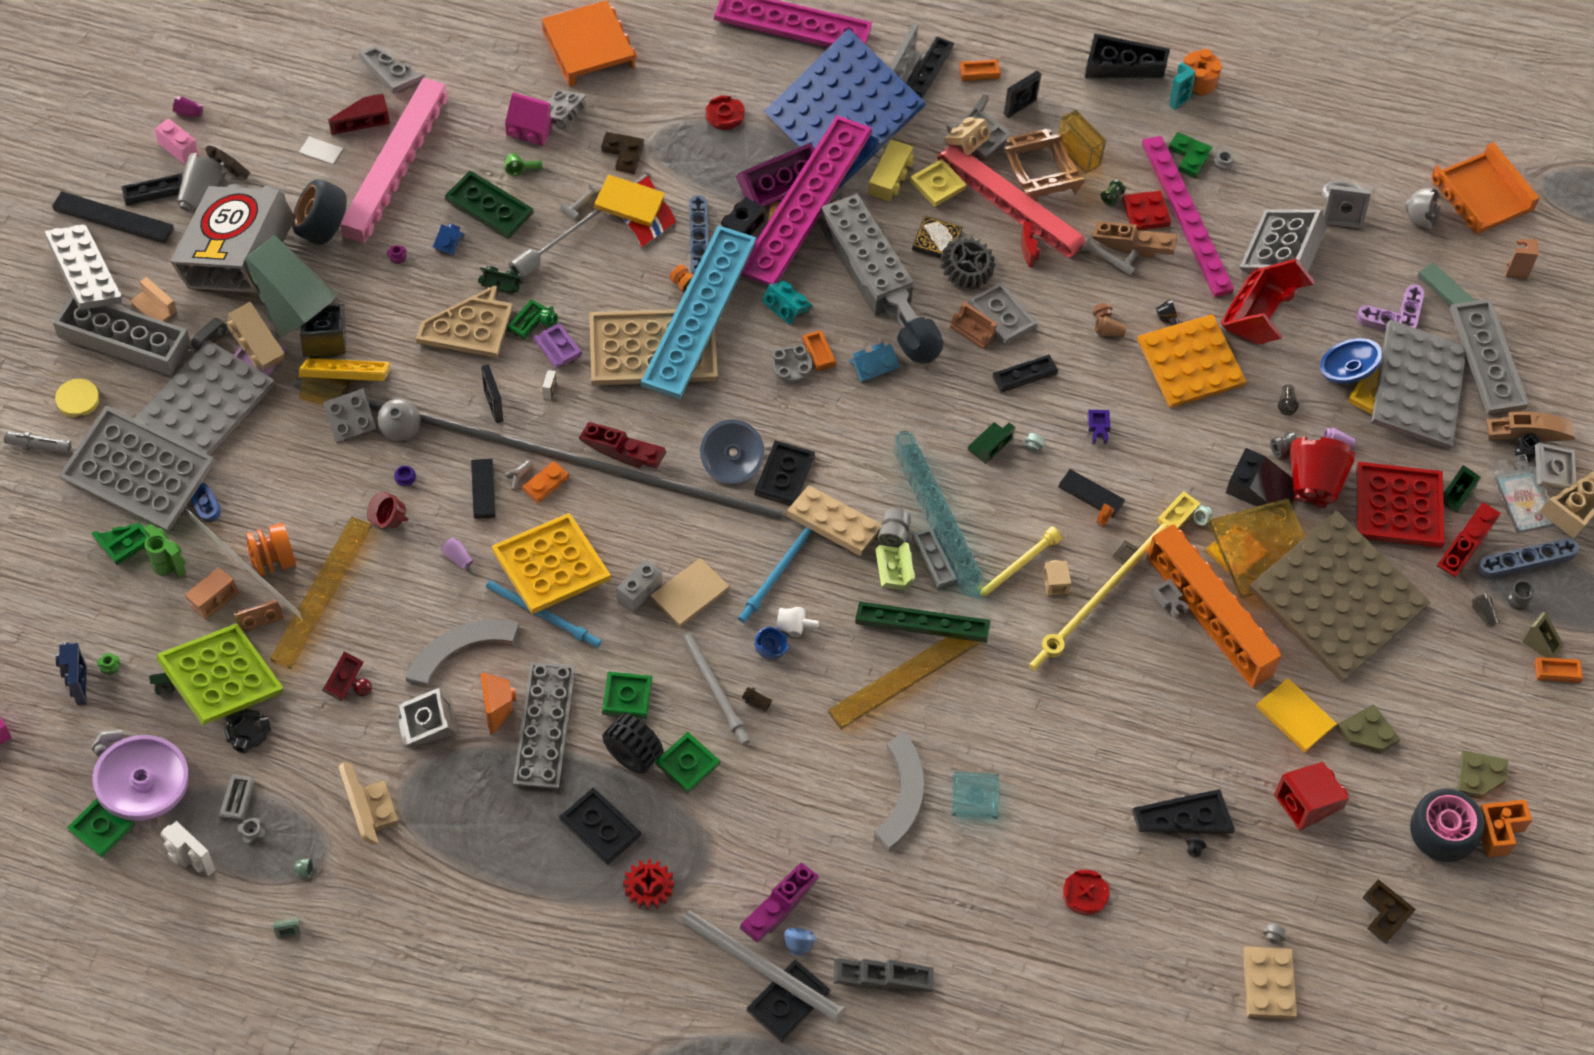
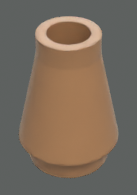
M1106 316L1098 317L1095 325V333H1099V336L1124 337L1127 325H1123Z

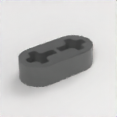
M219 318L212 319L193 336L191 346L199 351L208 340L215 343L226 332V323Z

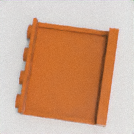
M608 0L542 18L543 33L569 87L576 85V76L628 61L631 67L635 68L636 51L634 48H631L629 37L627 34H624L622 23L620 20H617L616 11L613 6H610Z
M1494 142L1487 144L1484 153L1445 169H1441L1439 165H1436L1431 176L1434 185L1440 189L1445 199L1452 204L1455 211L1460 214L1467 226L1476 235L1534 211L1539 201V196Z

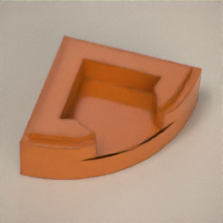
M1104 503L1096 523L1105 527L1114 512V508Z

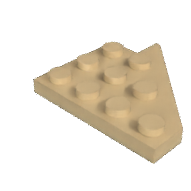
M492 286L422 321L416 336V343L498 358L513 311V304L496 301L497 286Z

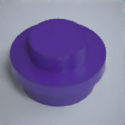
M401 466L394 474L395 482L400 486H410L416 480V473L409 466Z

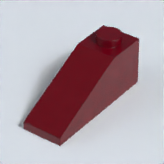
M384 94L365 96L329 118L331 135L390 124Z

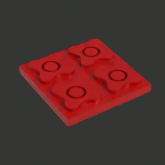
M1358 462L1356 465V530L1366 539L1442 548L1444 545L1443 471Z

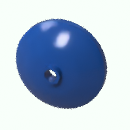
M1365 338L1346 340L1333 346L1324 354L1320 362L1321 372L1326 379L1335 383H1355L1369 377L1377 370L1382 362L1383 353L1381 347L1373 340Z

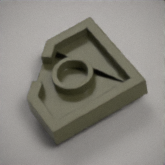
M1374 704L1341 721L1336 726L1349 745L1372 748V751L1379 753L1393 747L1401 740Z
M1463 750L1460 759L1458 791L1470 797L1480 799L1487 795L1489 791L1503 785L1507 780L1508 759Z

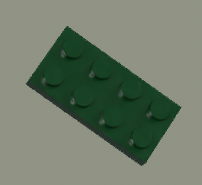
M471 170L444 195L445 201L507 239L534 214L532 207Z

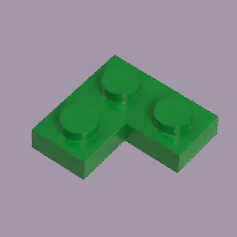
M1179 132L1176 133L1168 150L1184 157L1178 171L1195 179L1213 149L1212 146Z

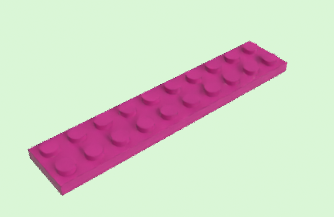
M836 115L756 241L741 276L767 286L779 282L821 215V207L828 204L872 134L871 127Z

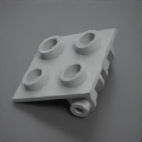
M558 90L547 101L550 103L551 119L556 120L555 125L559 129L565 128L585 108L586 102L584 99L587 97L586 95Z
M364 389L323 402L336 443L377 429L369 407L370 400L365 395Z

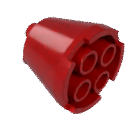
M1306 437L1293 440L1290 447L1294 500L1297 502L1314 503V506L1317 508H1326L1327 504L1335 503L1355 461L1356 452L1350 450V445L1327 437H1321L1320 440H1307Z

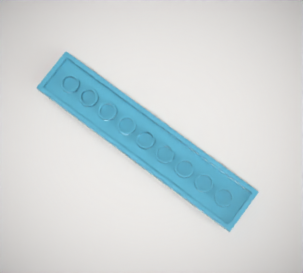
M718 225L641 380V387L681 399L756 244V237Z

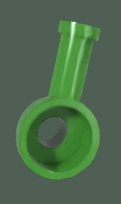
M511 153L506 157L504 167L508 175L518 176L525 169L542 170L543 165L542 160L523 161L516 153Z

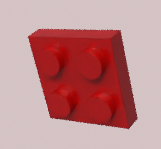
M1162 190L1123 195L1122 202L1129 224L1137 225V230L1169 227L1171 225V218Z

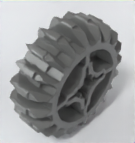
M965 235L961 239L956 237L942 251L943 254L940 258L942 262L941 269H945L943 273L944 275H949V281H956L955 286L960 283L963 289L967 285L971 289L975 285L980 287L983 283H987L993 275L995 256L991 255L992 249H986L987 243L982 245L980 239L974 241L973 236L969 240ZM954 254H957L958 262L954 261ZM979 262H981L982 265L981 271H979L978 269Z

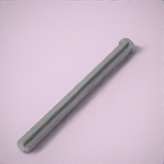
M687 911L683 916L682 920L685 925L833 1019L832 1022L834 1024L843 1016L845 1012L844 1006L839 1007L693 912Z

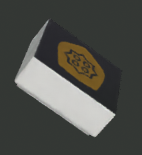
M547 371L542 386L544 399L552 400L557 384L556 371Z

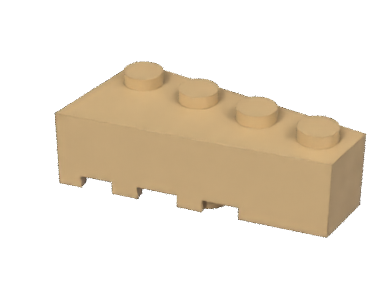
M1594 471L1585 478L1578 480L1571 487L1564 489L1557 496L1550 498L1539 511V513L1573 539L1594 515Z

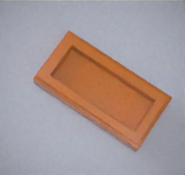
M998 59L959 62L962 81L1000 79Z
M822 330L802 335V341L812 358L816 372L836 366V360Z
M1536 657L1535 659L1537 680L1581 683L1583 680L1581 660Z

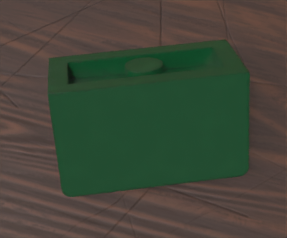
M993 422L968 446V451L987 464L1013 439L1015 426L1008 422L1002 428Z

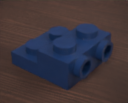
M65 642L59 645V653L55 655L56 666L60 667L61 678L65 679L66 687L69 686L70 697H74L77 705H86L87 664L79 644Z

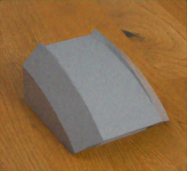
M440 688L398 705L397 722L401 741L406 746L439 740L457 733L458 727L453 704L448 694Z

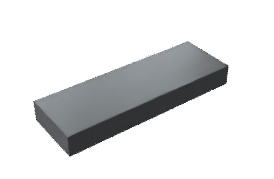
M933 528L912 533L911 538L936 589L939 590L957 584L958 579Z

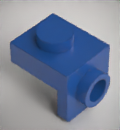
M451 223L448 226L441 224L433 248L454 255L460 237L464 238L465 235L460 231L461 227Z

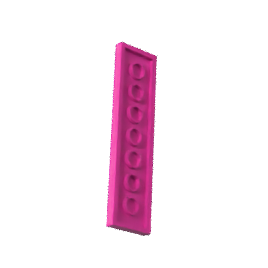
M720 0L714 14V21L825 47H830L848 29L866 45L872 28V22L780 0Z

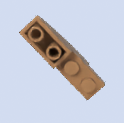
M1097 221L1093 234L1094 240L1108 247L1130 253L1134 249L1139 252V256L1154 258L1155 253L1174 255L1178 240L1177 234L1137 230V225Z
M1508 412V418L1487 419L1486 421L1489 440L1517 439L1526 433L1537 435L1541 442L1575 440L1573 421L1551 414Z

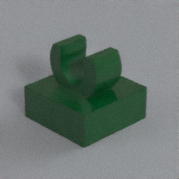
M166 673L149 675L150 684H156L155 693L157 695L161 694L160 687L162 685L168 687L169 693L173 692V685Z

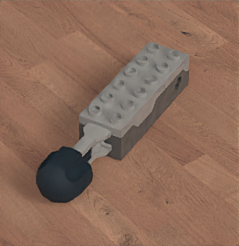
M855 194L841 200H833L828 205L822 206L820 228L874 315L887 312V314L898 319L903 328L899 331L897 341L905 355L912 361L924 364L937 359L944 345L941 332L932 319L917 318L910 307L909 302L912 300L914 282L859 195Z

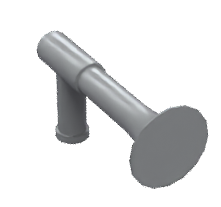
M1092 234L1088 237L1080 251H1091L1132 276L1136 269L1131 264L1139 256V252L1133 249L1125 261L1116 258L1096 245L1092 240Z

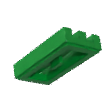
M531 299L507 326V331L510 333L514 332L515 336L519 335L522 340H525L540 323L542 311L548 310V308ZM533 307H535V309H534L530 314L527 315V313H528ZM526 316L525 320H524V321L521 323V325L517 328L516 326H517V325L520 323V321Z

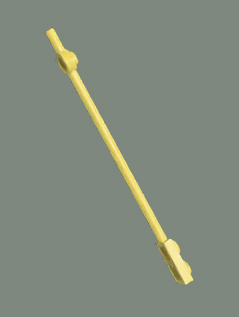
M1183 491L1158 517L1157 523L1161 526L1057 635L1049 634L1044 637L1041 645L1042 651L1029 664L1030 669L1036 671L1048 657L1056 658L1060 656L1064 649V640L1148 552L1153 535L1173 524L1180 529L1201 503ZM1050 646H1053V647H1055L1056 649L1053 650V649H1050L1049 647H1050Z

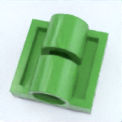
M151 523L144 528L147 537L145 548L153 571L162 576L173 572L179 578L186 574L185 560L180 555L182 550L174 541L171 543L161 528L156 529Z

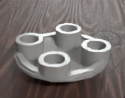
M802 345L786 346L774 351L771 368L779 379L787 382H797L805 379L810 374L812 358Z

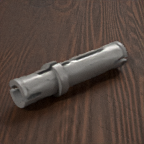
M6 430L3 439L4 444L22 446L23 449L36 448L66 454L70 453L72 447L71 440L32 435L31 432L18 433Z

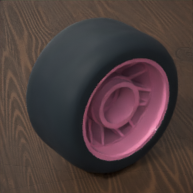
M1438 789L1428 793L1418 803L1410 822L1411 835L1417 847L1425 855L1442 862L1459 861L1470 855L1481 840L1485 827L1484 817L1478 804L1467 794L1454 789Z

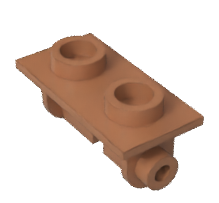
M270 600V602L258 605L256 608L251 607L242 611L238 610V613L234 614L236 622L243 632L284 619L278 600Z

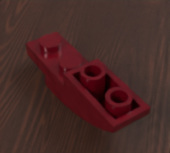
M592 422L587 423L579 436L580 441L596 451L639 469L642 465L657 469L667 453L665 447L629 438L625 431Z

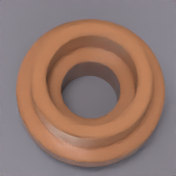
M1106 303L1097 304L1092 311L1093 316H1096V319L1104 316L1110 317L1112 315V305H1107Z

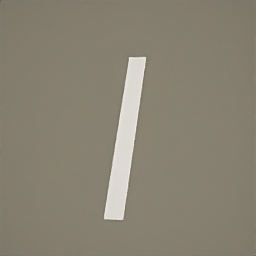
M187 510L192 521L302 620L300 612Z

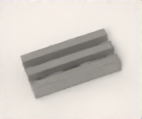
M231 774L219 814L220 819L225 820V818H229L230 821H234V819L238 820V822L244 821L255 783L254 777ZM236 780L240 781L231 812H227ZM245 782H247V786H246L245 793H244V796H243V799H242V803H241V806H240V810H239V813L237 814L236 812H237L238 805H239V802H240V799H241V795H242V792H243V788H244Z

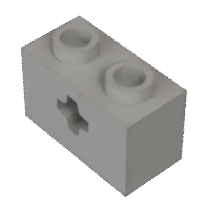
M645 559L616 588L617 602L634 614L663 585L662 571Z

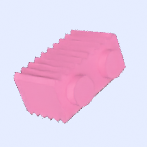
M171 119L165 120L155 128L154 131L158 144L184 165H186L187 158L191 153H197L195 157L199 156L195 138L182 130L179 125L173 123Z

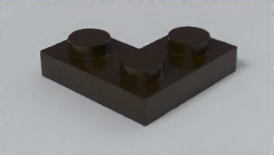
M606 132L601 145V152L619 155L615 165L616 171L635 174L644 147V139Z
M1379 879L1363 896L1366 902L1380 912L1367 929L1385 944L1416 910Z

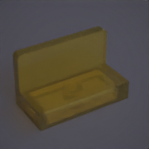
M302 377L299 398L323 404L325 401L342 396L343 392L349 389L350 381L333 378Z

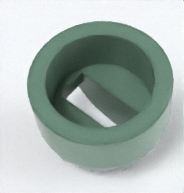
M300 859L295 863L294 871L299 877L310 878L312 876V859Z

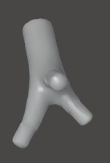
M527 460L515 470H510V472L506 473L507 477L514 476L512 490H516L521 476L533 467V463L530 460Z

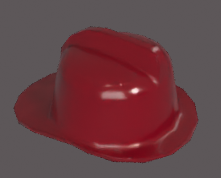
M380 491L369 502L367 508L368 520L380 528H397L403 521L409 520L405 516V504L397 499L395 495L386 491Z

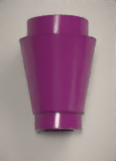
M176 96L172 112L177 113V115L201 117L204 106L186 97Z

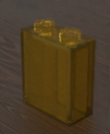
M1077 110L1063 115L1060 120L1058 135L1062 136V142L1068 156L1085 174L1100 167L1106 139Z

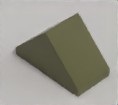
M1542 612L1523 640V643L1545 658H1555L1564 646L1546 612Z

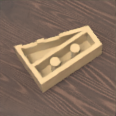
M251 302L228 313L226 328L247 353L255 368L258 367L263 372L284 360L285 353Z

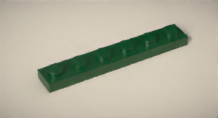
M859 601L855 624L984 643H987L991 620L861 601Z

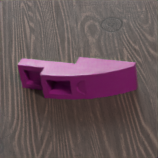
M801 862L772 890L771 895L741 923L739 929L758 943L767 933L771 934L809 892L819 876Z

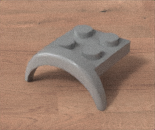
M987 93L982 95L976 106L964 118L986 119L991 137L973 151L985 161L1005 145L1009 137H1012V133L983 111L989 99ZM963 120L954 126L947 124V131L951 133V130L958 127Z

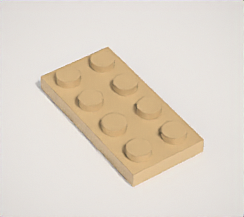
M808 485L786 513V516L859 556L863 554L876 538L882 527V524L810 485Z

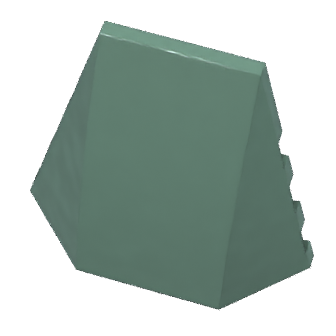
M276 236L271 237L244 258L254 283L259 287L261 292L259 294L260 298L267 306L270 322H273L277 330L275 334L278 339L306 323L330 304L336 296V293Z

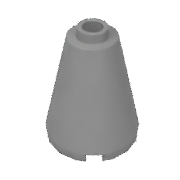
M191 153L187 158L177 202L180 204L179 207L187 212L195 211L208 186H218L227 173L226 170L222 172L223 167L213 159L204 155L201 158L195 157L197 153Z

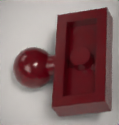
M344 651L322 691L341 702L350 686L354 687L357 695H368L372 690L371 682L365 678H355L364 662Z

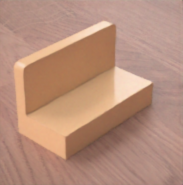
M146 277L140 281L143 292L131 300V304L143 315L163 322L177 313L174 300Z

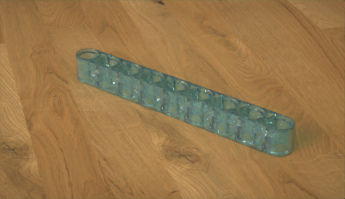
M900 431L895 437L894 453L930 527L933 528L958 579L962 592L970 597L976 596L980 593L983 575L913 434L909 431Z

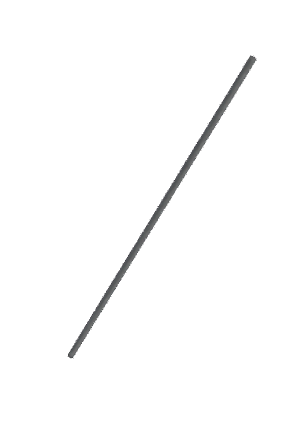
M298 379L294 381L295 388L332 398L348 394ZM369 399V407L380 410L385 404ZM420 413L421 422L767 516L779 519L782 516V510Z

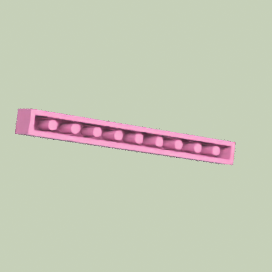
M427 78L422 79L340 224L343 237L365 243L368 236L372 235L374 225L377 221H380L382 211L385 206L389 205L392 193L397 191L400 179L406 175L409 163L414 161L418 147L420 148L423 145L426 133L430 132L434 119H437L440 114V108L447 102L448 93H446L445 84Z

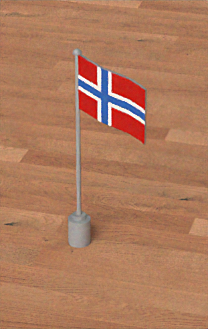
M646 171L644 176L634 182L656 190L650 179L651 173L649 171ZM664 200L651 227L621 217L635 235L641 249L676 224L675 217ZM597 209L539 252L527 249L509 262L510 270L518 273V276L523 279L541 265L540 255L593 218L601 210Z

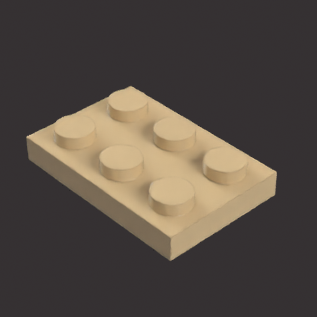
M1244 947L1247 1017L1295 1019L1297 1011L1292 949Z

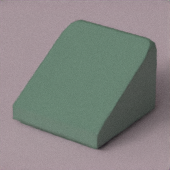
M298 917L275 921L273 929L276 938L299 934Z

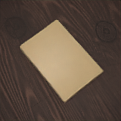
M699 558L651 595V600L680 628L729 591V585Z

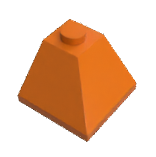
M480 673L489 734H494L513 711L512 702L517 701L515 688H510L508 679L488 673Z

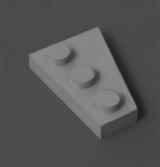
M377 46L359 52V59L392 94L421 82L425 78V73L412 70L411 65L396 61L393 55Z

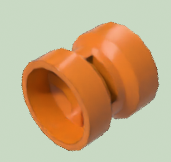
M681 264L672 270L669 279L674 284H678L679 289L685 293L694 274L689 273V269L684 264Z

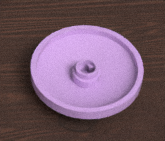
M151 735L132 736L114 743L100 756L93 771V787L99 803L114 816L132 821L153 819L170 811L184 796L189 782L188 766L182 752L168 740Z

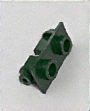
M492 266L479 268L483 276L479 275L478 283L483 287L497 286V283L500 282L499 290L514 294V292L518 293L520 288L517 282L523 283L516 272L506 271V273L499 272L498 268Z

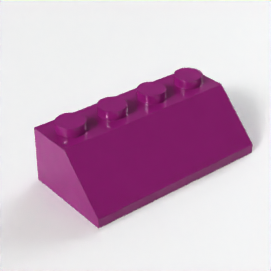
M812 142L737 174L735 177L743 195L763 207L784 198L815 149Z

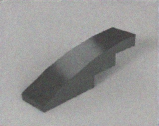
M837 958L834 961L833 984L879 990L932 992L934 967L890 959L885 963L869 959H863L858 962Z

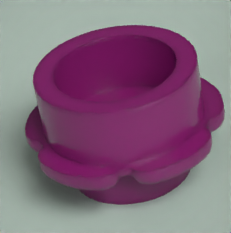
M393 245L387 251V257L394 264L403 263L407 257V249L404 246Z

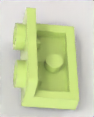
M904 542L899 548L879 545L875 549L881 587L905 590L915 580L909 543Z

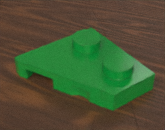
M141 523L130 524L127 527H114L109 532L99 533V531H94L91 533L94 540L116 566L145 548V541L147 539Z

